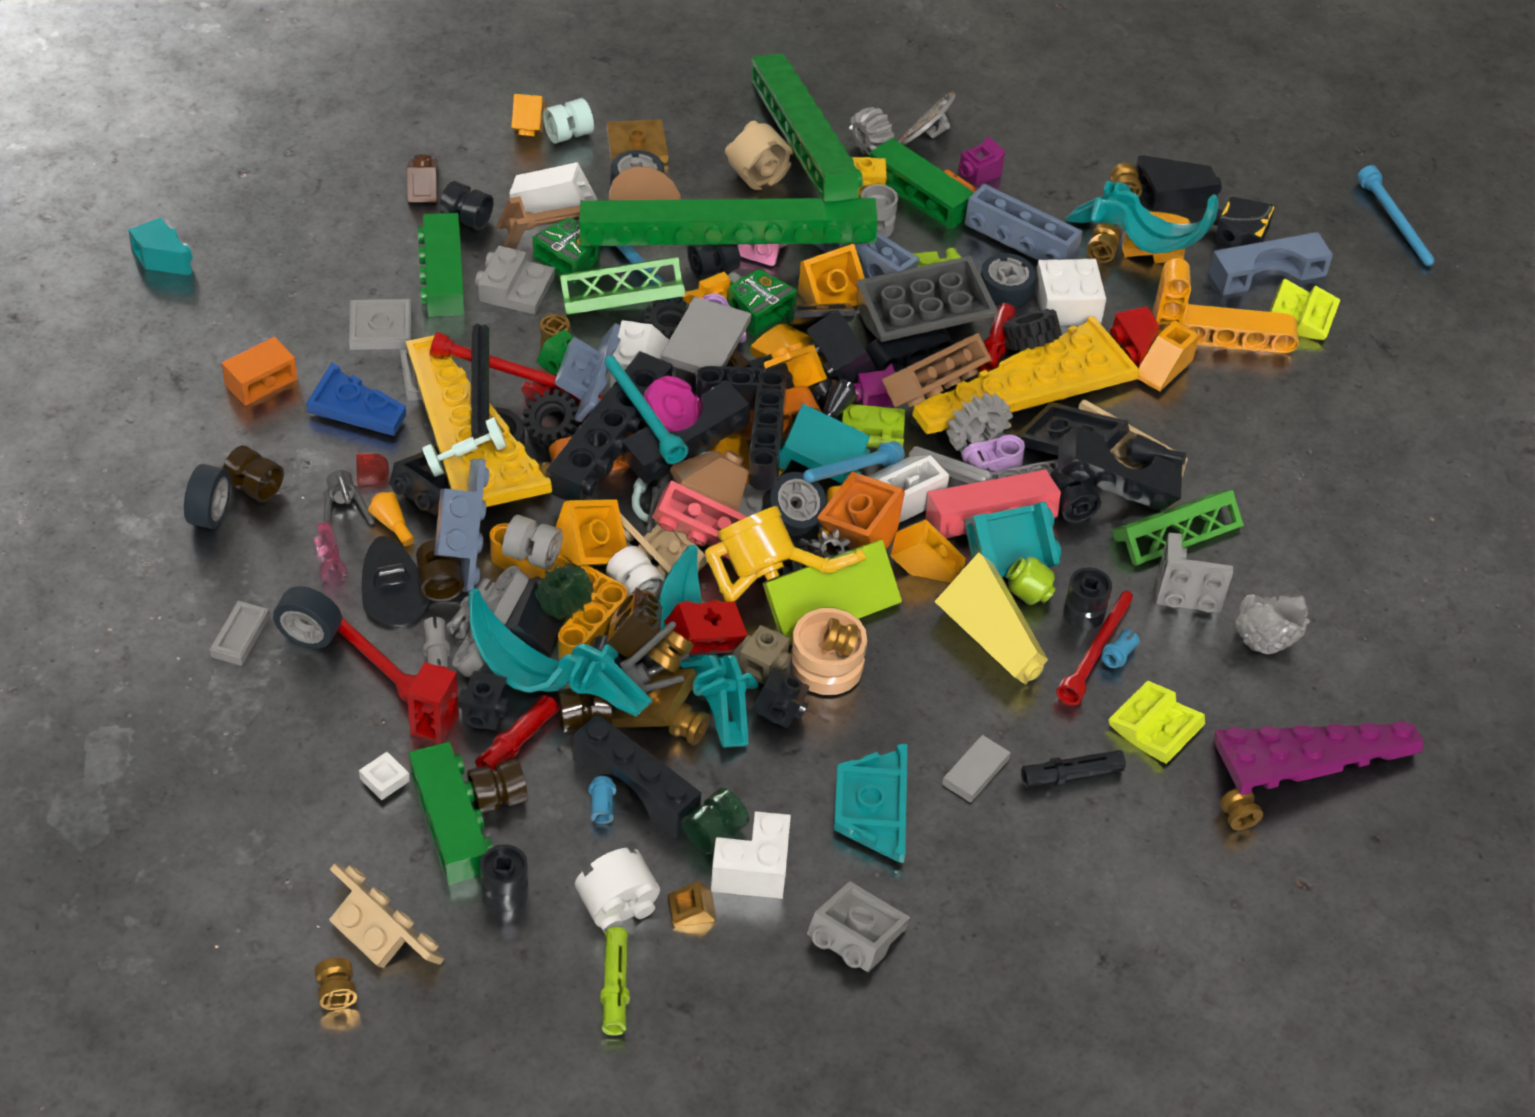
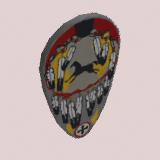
M953 91L946 94L901 137L899 142L905 145L923 132L935 138L949 129L950 124L944 112L951 105L956 94ZM938 119L940 120V121H939V124H938V125H939L938 127H937V126H932V127H930V126H931L933 123H935Z

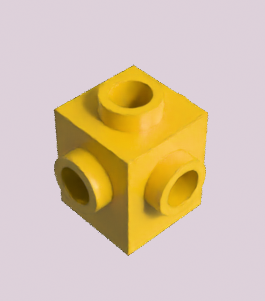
M852 157L857 170H861L863 185L859 187L858 198H861V193L865 187L875 184H886L885 158Z

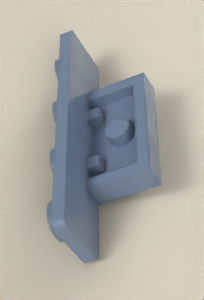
M617 323L601 339L598 350L576 337H573L567 345L554 384L581 399L575 416V420L579 422L587 414L590 415L601 401L598 395L607 384L608 379L605 378V374L609 371L604 361L607 356H611L615 352L621 340L618 338L621 326Z
M483 459L470 461L467 491L446 488L440 490L434 555L461 558L460 567L464 582L462 592H469L474 586H477L480 577V570L476 566L477 553L481 552L483 545V536L479 533L480 520L484 519L486 513V502L482 500L483 487L487 486L489 480V469L485 467L486 460Z

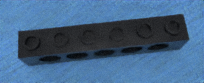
M639 351L627 366L625 372L644 397L645 390L652 382L664 376H672L673 364ZM617 381L546 469V478H550L552 492L549 494L566 501L585 500L588 496L591 497L595 493L601 478L611 472L617 457L624 455L622 441L643 429L645 420Z

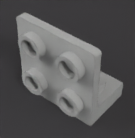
M1168 533L1157 572L1156 604L1197 609L1206 612H1221L1232 579L1233 566L1187 560V548H1181L1182 534Z

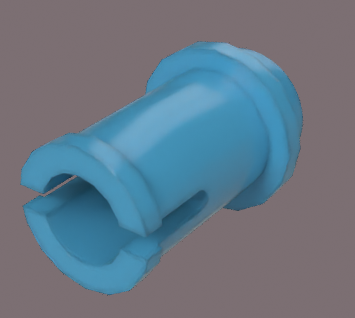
M1124 629L1113 643L1107 644L1103 648L1102 660L1108 667H1122L1127 661V656L1139 645L1140 640L1136 633L1129 641L1126 640L1132 633V630Z
M596 777L588 787V792L592 796L591 820L597 824H607L614 819L613 795L616 794L617 788L609 777Z

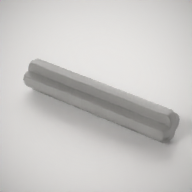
M915 446L908 455L909 457L931 455L949 474L950 478L967 484L992 480V473L990 471L919 446Z

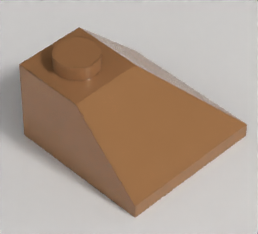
M713 450L673 464L670 472L678 484L738 512L749 470L742 463L743 458L729 450H726L725 454Z

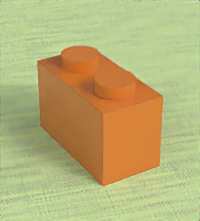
M272 337L222 362L226 387L245 406L298 380L295 357L276 337Z

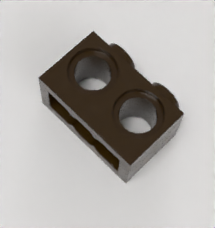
M636 587L611 616L607 644H610L615 650L629 659L660 631L663 607L658 598L650 592L644 593Z

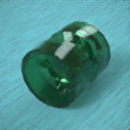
M720 788L705 799L703 805H698L685 815L681 823L690 842L703 853L711 854L715 850L716 837L728 838V836H734L748 825L749 814L745 805L732 791Z

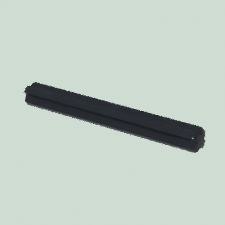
M478 323L473 326L471 358V437L474 439L489 434L485 422L489 419V327L486 324L480 325Z

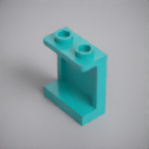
M802 403L783 442L780 468L786 470L791 459L813 469L869 454L870 450L866 449L870 436ZM859 470L851 471V472H855V473H858V474H861V473H862V472L859 471ZM851 472L829 478L842 485Z
M1046 501L990 514H979L964 519L972 559L979 552L995 565L1002 578L1006 577L1009 568L1021 557L1024 559L1035 557L1048 568L1060 564L1061 547L1058 540L1054 538L1052 529L1054 526V516L1051 509L1047 507Z

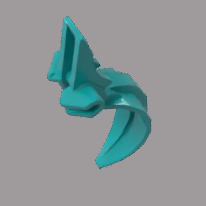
M1106 181L1103 189L1104 195L1079 205L1065 218V221L1074 223H1110L1116 227L1118 223L1140 250L1155 254L1184 249L1195 244L1210 230L1216 220L1219 204L1217 195L1213 194L1208 200L1207 209L1202 221L1193 224L1167 222L1152 215L1143 207L1139 197L1131 192L1130 186L1122 182Z
M688 545L671 568L664 582L659 598L663 607L660 631L665 628L664 620L670 615L677 604L684 601L702 603L698 579V548L696 545ZM717 654L689 655L687 659L680 662V667L683 669L693 668L697 673L693 680V692L697 696H704L708 701L722 747L748 746L745 691L746 689L757 688V680L751 673L742 674L735 655H724L723 657H718ZM728 706H729V709H730V712H731L732 720H733V721H729V718H728Z
M473 588L469 591L470 625L472 636L481 657L495 675L506 677L507 684L512 688L528 693L537 690L552 692L558 691V689L569 684L575 693L597 695L613 704L616 708H620L624 712L627 711V713L637 716L652 703V699L614 663L618 652L610 644H606L602 651L587 644H578L573 649L572 654H566L560 661H556L531 648L514 635L490 610L479 589Z

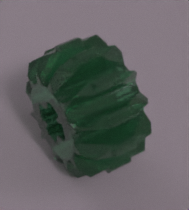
M568 562L561 567L556 564L553 571H545V578L537 580L536 599L549 617L554 616L560 621L568 615L573 619L575 612H585L584 604L592 602L593 583L580 565L573 566Z

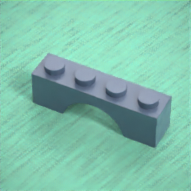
M1315 232L1216 250L1213 252L1208 273L1221 294L1228 295L1249 291L1252 277L1256 273L1265 270L1284 271L1295 276L1300 281L1327 276L1333 254L1320 234Z

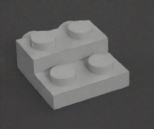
M498 246L495 252L488 253L485 262V272L478 271L475 279V288H478L480 302L535 315L555 277V268L527 261V252Z
M849 881L814 912L807 935L812 938L817 947L821 949L829 948L841 955L848 966L852 968L860 967L869 972L886 956L889 945L907 929L911 917Z

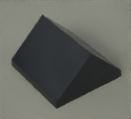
M539 576L529 579L505 626L531 648L550 658L558 640V633L563 627L570 610V604Z

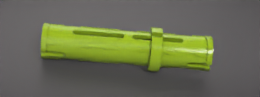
M622 927L608 928L604 935V988L600 992V1002L603 1004L602 1031L613 1036L621 1035L627 1030L626 1005L630 1001V992L627 989V941L629 934Z

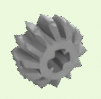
M867 107L851 118L852 125L849 127L853 135L851 138L856 143L855 147L860 148L863 155H869L870 151L894 137V133L891 131L892 124L888 122V115H883L881 108Z

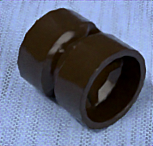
M243 445L236 447L228 455L222 467L229 471L231 486L238 490H243L246 495L263 503L275 496L284 478V470L280 465L268 458L262 457L258 452Z
M432 539L423 543L416 552L421 592L423 596L432 601L442 602L457 597L464 588L460 558L434 555L436 539Z
M571 688L558 689L559 717L563 734L577 732L597 714L612 725L610 702L597 695L575 693Z
M517 758L497 762L495 769H491L486 765L467 771V778L471 783L474 793L473 804L475 809H480L481 814L498 810L501 803H504L507 807H512L528 802L526 782Z

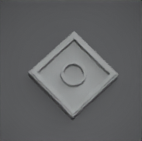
M411 299L350 300V350L407 349L406 341L411 340Z

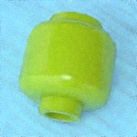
M1035 557L1019 558L1013 563L1006 574L1008 590L1028 605L1036 604L1039 601L1045 603L1055 591L1053 586L1055 580L1054 572Z

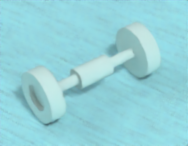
M495 417L485 421L489 434L477 439L471 437L452 445L453 449L437 455L432 444L422 447L433 475L437 477L444 474L440 461L453 455L459 457L478 449L477 445L491 439L498 451L506 448L507 444Z

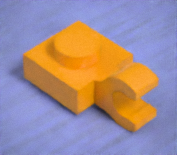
M725 272L699 281V288L686 291L685 296H681L680 303L684 300L687 304H691L694 297L702 299L704 296L713 293L723 296L728 301L730 277Z

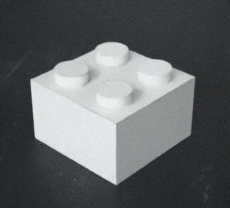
M1096 259L1038 260L1034 290L1039 310L1054 309L1060 326H1080L1087 322L1088 317L1092 316L1101 324L1106 296Z

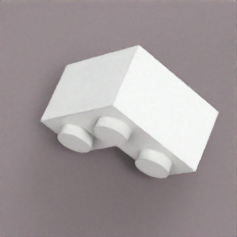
M755 811L752 841L716 837L711 892L783 899L791 815Z

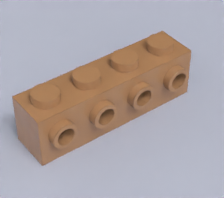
M976 333L882 379L895 407L907 402L910 408L926 400L924 394L927 398H930L944 391L943 387L947 389L960 383V377L963 381L978 374L977 367L990 361L991 358L979 333Z

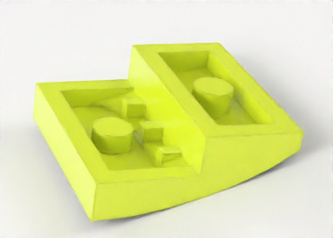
M1284 278L1277 289L1269 312L1286 313L1294 316L1297 320L1299 336L1325 340L1340 299L1316 285L1308 292Z
M1147 681L1108 721L1109 725L1127 741L1148 755L1167 764L1205 725V714L1177 703L1176 692Z

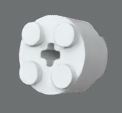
M621 848L601 856L591 863L593 871L586 877L581 872L575 881V889L594 923L601 927L604 933L607 932L608 928L621 927L624 920L633 916L637 919L649 916L656 908L653 902L660 893L658 883L637 849L634 850V853H630L628 848Z

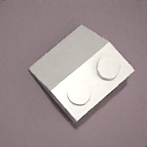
M622 320L618 333V338L621 340L613 356L625 370L639 351L661 359V354L669 339L652 324ZM673 367L672 370L673 377H676L678 368ZM611 374V387H612V385L616 382V379H615V378L613 377V375Z

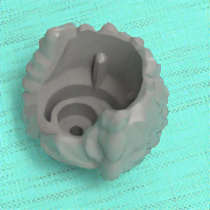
M1255 594L1247 595L1241 603L1239 616L1235 620V627L1239 631V635L1243 637V642L1251 650L1264 654H1274L1287 647H1291L1293 643L1305 635L1306 626L1310 622L1306 618L1308 608L1305 605V598L1300 595L1292 598L1282 595L1271 598Z

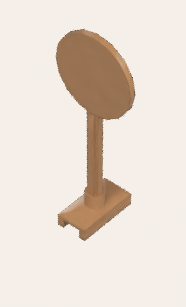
M634 166L622 171L613 180L608 194L609 200H681L680 193L674 182L663 172L650 167ZM520 196L509 198L497 223L498 230L507 228L509 234L504 247L516 249L525 230L534 229L535 226L558 223L566 218L580 219V205L532 213L525 212Z

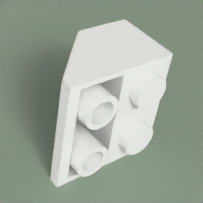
M931 455L907 457L896 464H892L867 476L904 489L905 496L899 523L925 511L927 492L945 489L948 487L949 474Z

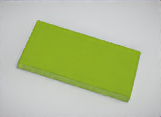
M876 540L829 558L831 560L856 552L855 550H863L866 557L863 562L859 561L837 572H824L822 574L819 570L806 566L763 583L777 630L783 636L790 638L789 645L792 644L793 631L797 621L808 612L819 608H835L849 612L859 619L902 602L883 540Z

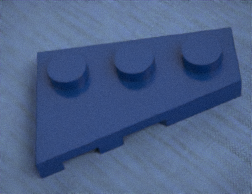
M331 362L306 403L308 413L395 436L407 415L405 405L378 389H369L362 384L360 378L354 375L349 377L341 372L340 367Z

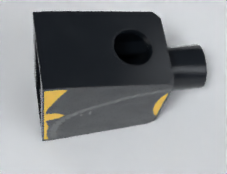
M1230 197L1224 210L1218 209L1216 220L1213 225L1217 226L1214 240L1216 243L1227 248L1263 242L1270 228L1276 205Z

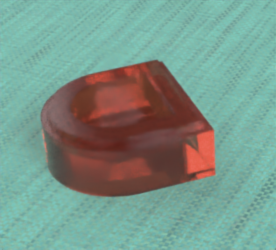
M375 453L356 454L357 485L379 484L388 478L389 463L384 456Z

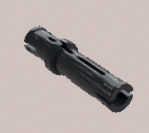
M1121 749L1063 760L1060 757L1051 758L1049 762L1022 766L1021 779L1026 788L1048 783L1061 785L1070 779L1124 771L1126 760Z

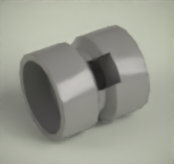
M875 184L865 187L861 193V198H876L877 232L885 237H889L894 231L898 195L895 190L886 185Z
M516 515L506 530L502 546L503 554L520 561L528 558L530 564L548 570L553 566L559 555L563 541V531L560 528L545 523L538 526L536 520Z

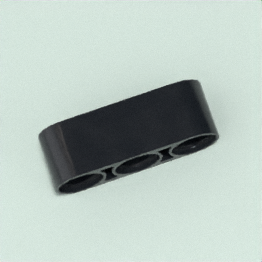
M942 328L884 342L877 338L867 346L866 352L877 371H884L892 364L896 373L955 344L947 331Z

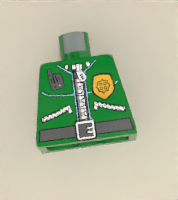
M566 218L533 236V259L543 265L554 267L555 272L559 275L587 271L600 257V246H581L580 225L573 218ZM580 279L571 280L570 282H572V283L575 284V283H577Z
M755 270L744 278L737 272H732L728 275L730 277L728 304L731 308L751 313V321L746 330L753 337L786 318L787 310H791L790 305H796L797 290L763 270Z

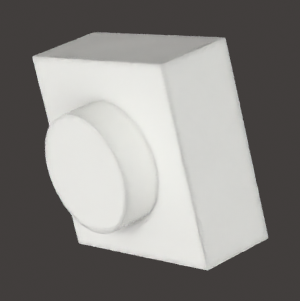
M385 752L359 770L360 779L381 800L410 781L409 773L388 752Z

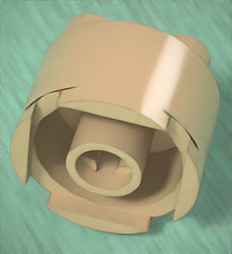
M757 121L749 122L745 126L744 131L725 149L729 165L754 190H761L760 186L766 183L770 186L778 183L787 174L792 164L789 161L790 154L793 155L792 148L770 125L765 123L759 124Z

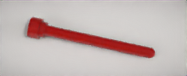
M436 332L429 355L440 359L443 357L449 358L451 355L471 362L472 349L454 344V340L449 339V335ZM489 355V368L565 391L554 384L557 377L555 375Z
M1125 590L1120 594L1074 674L1064 677L1056 689V694L1063 703L1071 706L1078 705L1086 694L1085 680L1133 599V594L1130 591Z
M342 617L338 632L396 684L398 696L408 704L407 691L417 675L402 672Z

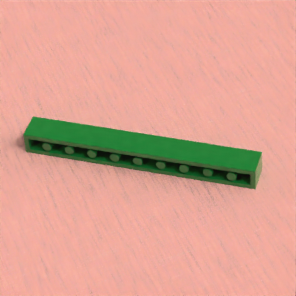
M783 53L751 56V82L823 202L858 199L859 187L863 185L861 170H857L853 158L849 157L845 145L841 144L838 140L837 133L832 131L829 120H825L821 108H818L815 104L814 97L809 95L807 86L802 84L799 74H796L793 70L792 63L788 62Z
M822 198L580 201L579 219L581 246L877 243L878 222L876 198H858L826 203L823 202Z

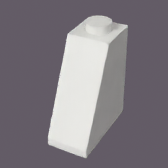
M578 162L516 175L513 186L510 189V198L520 196L525 212L532 213L579 206L580 201L598 200Z

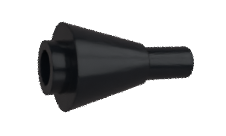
M843 378L839 382L832 380L823 413L832 418H837L858 398L857 393L854 392L856 387Z
M1137 434L1134 439H1130L1127 445L1126 456L1130 457L1131 464H1145L1155 456L1184 465L1186 461V452L1167 449V447L1140 434Z

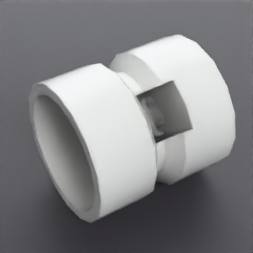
M629 546L620 550L610 559L606 567V574L626 587L627 597L637 587L640 590L652 592L659 599L665 578L654 565H651L650 560L639 547Z

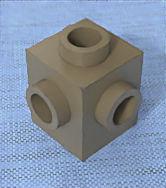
M760 625L753 635L749 634L746 636L741 645L739 666L742 674L751 673L757 682L764 685L773 667L784 672L791 660V654L788 653L790 638L783 636L776 630Z

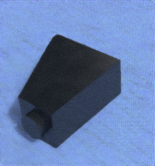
M1145 155L1138 156L1136 169L1142 187V195L1153 212H1171L1207 207L1209 198L1213 194L1218 197V194L1221 193V180L1215 175L1211 166Z

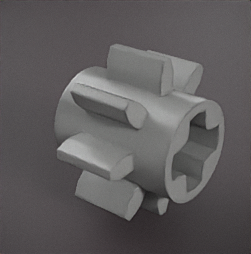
M836 528L832 534H826L821 529V537L818 541H810L817 550H822L825 558H831L847 552L844 550V546L850 543L848 538L838 539L839 530ZM829 542L835 546V553L829 555L826 551V544Z

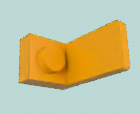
M800 342L790 347L782 348L772 352L771 356L773 359L763 363L766 369L785 362L788 371L793 376L792 381L795 387H808L827 379L814 344L803 348Z

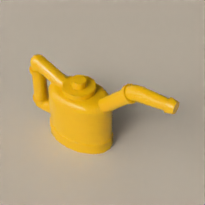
M778 506L760 511L718 531L717 535L721 542L708 547L705 551V561L709 563L720 588L719 592L722 593L726 602L736 601L757 578L765 576L767 581L778 577L777 570L784 567L783 562L788 559L817 569L822 574L824 572H837L859 561L863 562L866 559L863 550H855L856 552L829 560L827 557L823 558L794 547L781 518ZM725 554H728L736 574L740 577L734 584H732L720 558Z

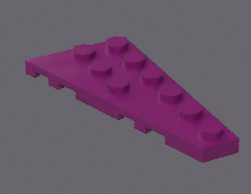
M1401 721L1381 725L1373 723H1362L1352 726L1329 724L1323 727L1297 725L1293 728L1264 726L1260 729L1231 727L1227 730H1215L1214 744L1240 795L1251 793L1252 787L1264 784V787L1267 789L1278 787L1280 780L1288 778L1300 782L1342 772L1344 765L1355 763L1358 767L1370 765V759L1376 757L1392 760L1421 753L1424 740L1414 724Z

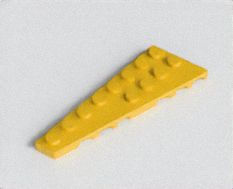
M1092 316L1088 317L1087 322L1079 327L1073 325L1067 328V333L1054 340V342L1045 343L1041 347L1036 346L1034 349L1027 348L1001 361L998 368L990 372L984 370L979 373L978 378L968 383L962 381L956 385V389L944 394L938 393L914 405L912 415L928 435L950 429L951 427L947 423L956 418L953 412L955 410L961 411L963 409L962 403L964 401L967 403L971 402L975 395L981 399L984 393H988L990 396L997 394L1011 408L1009 411L1015 412L1136 380L1140 370L1100 322Z
M433 335L406 341V346L439 454L453 449L452 445L471 438V382L467 379L466 372L462 367L459 368L452 360L451 355L449 358L443 357L442 359L429 355L434 338ZM490 403L489 419L495 417L507 447L498 451L491 439L477 445L478 449L459 457L453 455L442 460L450 489L463 491L468 490L470 461L475 459L486 460L485 467L489 469V480L487 486L483 487L482 500L486 502V507L552 492L550 478H546L542 474L535 459L531 460L525 452L523 444L520 441H516L510 433L508 425Z

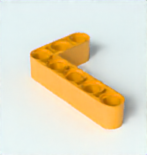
M1179 258L1171 259L1164 264L1153 307V315L1160 325L1159 334L1175 320L1198 333L1197 345L1275 353H1289L1297 348L1299 343L1297 320L1294 316L1286 313L1188 304L1191 292L1190 265L1187 261Z
M501 523L491 529L490 558L493 563L505 570L516 565L529 579L539 576L571 606L578 609L558 633L559 660L566 654H572L573 649L578 644L589 645L594 637L599 635L608 636L611 616L627 598V589L623 584L590 566H577L561 552H559L553 566L548 570L530 564L528 558L520 561L503 554L502 546L509 524Z

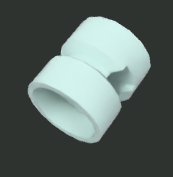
M583 98L566 102L565 106L559 104L545 108L543 111L545 130L554 144L569 140L572 135L579 137L592 133L594 130L591 110Z

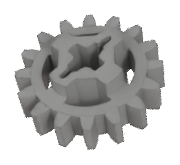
M984 393L981 399L975 395L971 402L967 403L964 401L962 403L963 409L961 411L955 410L953 412L956 418L948 421L947 424L951 428L946 431V434L950 437L949 441L955 449L961 453L967 446L975 442L1000 438L1005 435L1003 430L1011 427L1008 421L1013 417L1009 411L1011 408L997 394L990 396L988 393Z

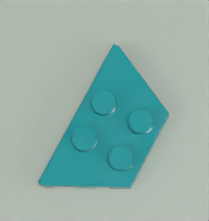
M908 744L897 745L896 751L881 756L878 752L864 756L860 760H850L838 764L836 771L834 830L900 863H904Z

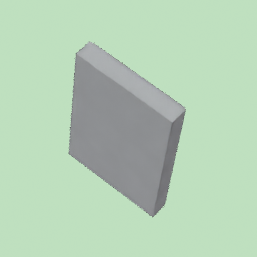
M694 297L663 350L661 360L673 364V367L696 373L698 369L704 366H726L751 321V313Z

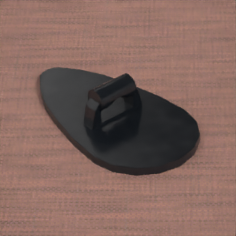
M387 536L375 538L364 558L361 587L363 608L368 618L381 626L402 628L414 624L426 614L429 608V599L423 596L421 592L419 570L407 551L396 541Z

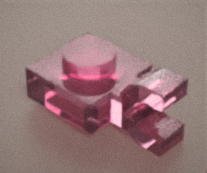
M330 521L317 524V537L313 538V545L316 556H323L324 559L320 567L322 585L329 583L328 573L334 570L340 573L342 580L348 579V570L345 563L340 559L339 548Z

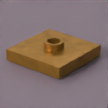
M662 119L607 122L606 130L611 162L620 153L629 150H642L658 156L663 163H668V150Z
M692 668L678 669L675 674L669 670H663L651 676L652 681L649 683L683 675L685 680L681 683L646 692L652 699V703L637 716L616 708L612 715V723L615 727L669 726L693 688V680L697 673Z

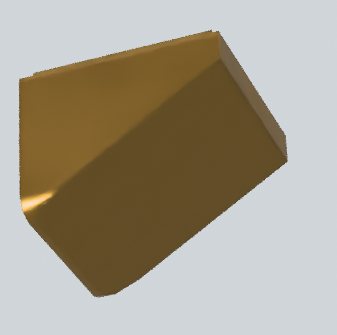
M698 880L668 894L672 923L675 927L711 923L717 920L712 893L701 881Z

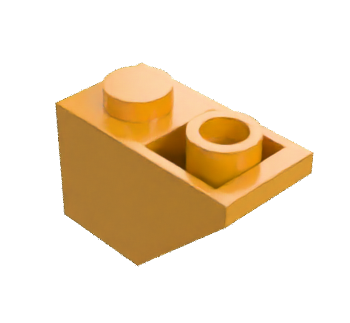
M1174 320L1157 336L1138 368L1140 370L1138 379L1161 391L1193 361L1199 334Z

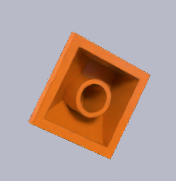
M851 472L819 514L817 520L831 533L835 528L838 529V539L848 538L850 543L846 546L851 550L876 540H883L887 550L894 541L895 534L898 531L905 496L904 489Z

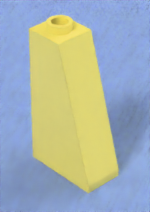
M978 552L935 600V603L1012 676L1026 685L1041 674L1044 668L1043 665L1048 659L995 565Z

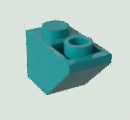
M161 217L128 230L132 252L145 269L182 275L192 273L190 260H193V255L187 243L183 244L179 240L174 227H169Z

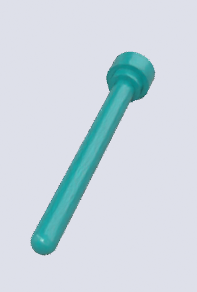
M607 356L604 361L606 367L660 441L659 452L668 464H676L682 461L688 454L687 445L681 437L668 432L614 356Z

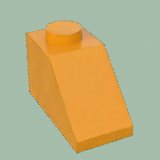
M514 94L511 128L514 131H518L519 136L535 137V132L542 133L544 125L543 111L547 108V101L542 96Z
M926 519L896 532L890 555L896 563L901 565L912 576L952 583L964 569L966 560Z

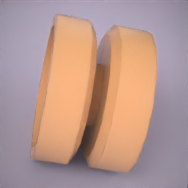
M819 608L806 613L797 621L792 638L793 648L790 660L792 675L809 685V691L821 695H838L852 689L862 676L865 663L864 656L867 648L866 629L860 620L843 610ZM830 618L838 619L842 625L851 623L858 626L856 643L848 658L841 656L835 650L830 652L821 650L823 633Z

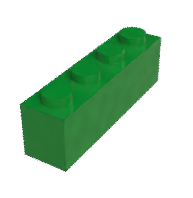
M894 138L889 139L869 152V158L886 159L885 185L895 190L897 195L949 230L966 220L968 201L975 193L974 191Z
M458 213L423 214V226H418V243L424 244V246H419V264H425V266H419L420 284H426V287H420L421 305L428 306V317L464 316Z
M450 741L408 752L410 774L447 884L450 885L480 877L481 858L493 845L490 837L483 838L481 830H484L483 817L480 809L474 810L471 802H474V793L470 781H463L462 774H465L460 753L454 755Z

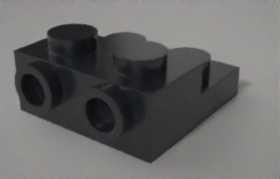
M436 446V447H434V448H435V450H436V452H437V455H439V451H438V448H437V446ZM424 452L394 463L389 482L393 491L398 495H403L415 501L416 506L420 510L437 516L440 490L443 488L450 489L445 470L444 474L435 477L428 465Z

